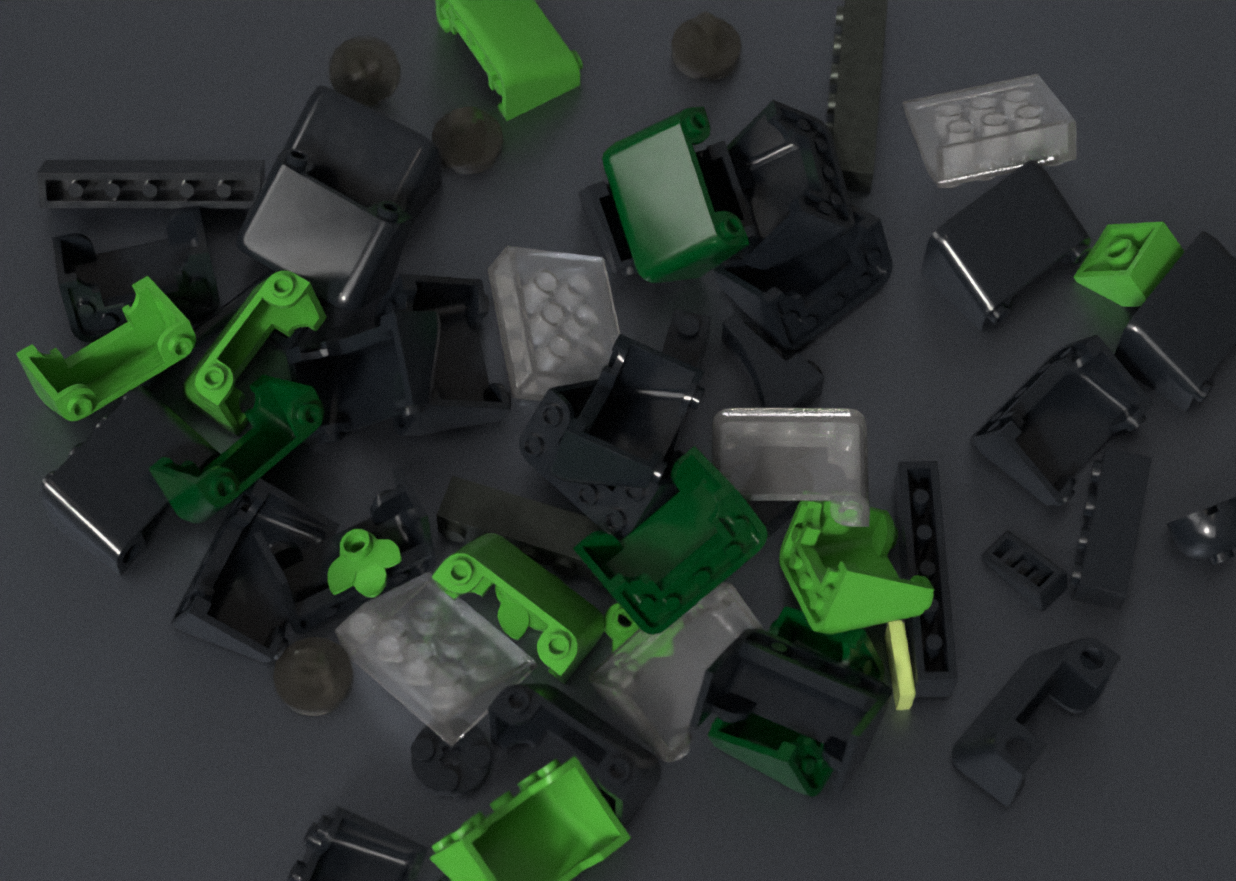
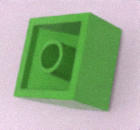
M1164 222L1108 224L1074 275V279L1079 284L1122 307H1141L1185 251Z

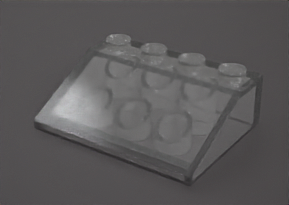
M1038 74L903 101V109L925 168L938 188H954L962 183L971 181L991 180L995 176L1013 173L1030 160L1037 161L1041 166H1058L1063 162L1076 159V120Z
M506 246L487 270L512 398L542 401L549 388L599 379L602 369L609 363L613 352L612 347L619 334H621L604 257Z
M427 572L364 603L339 625L335 632L344 653L452 747L488 713V707L504 688L513 684H519L538 664L537 661L460 597L454 601L442 592L432 579L433 575Z

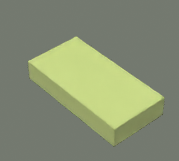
M902 620L888 622L884 639L896 710H906L912 706L916 691L905 625L902 623Z

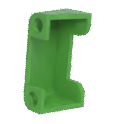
M576 756L562 764L556 758L540 770H536L517 783L521 789L520 792L513 796L510 791H507L489 804L493 811L487 816H484L481 811L462 823L459 829L449 833L433 844L431 847L435 854L429 859L451 881H570L583 870L604 860L630 840L631 837Z

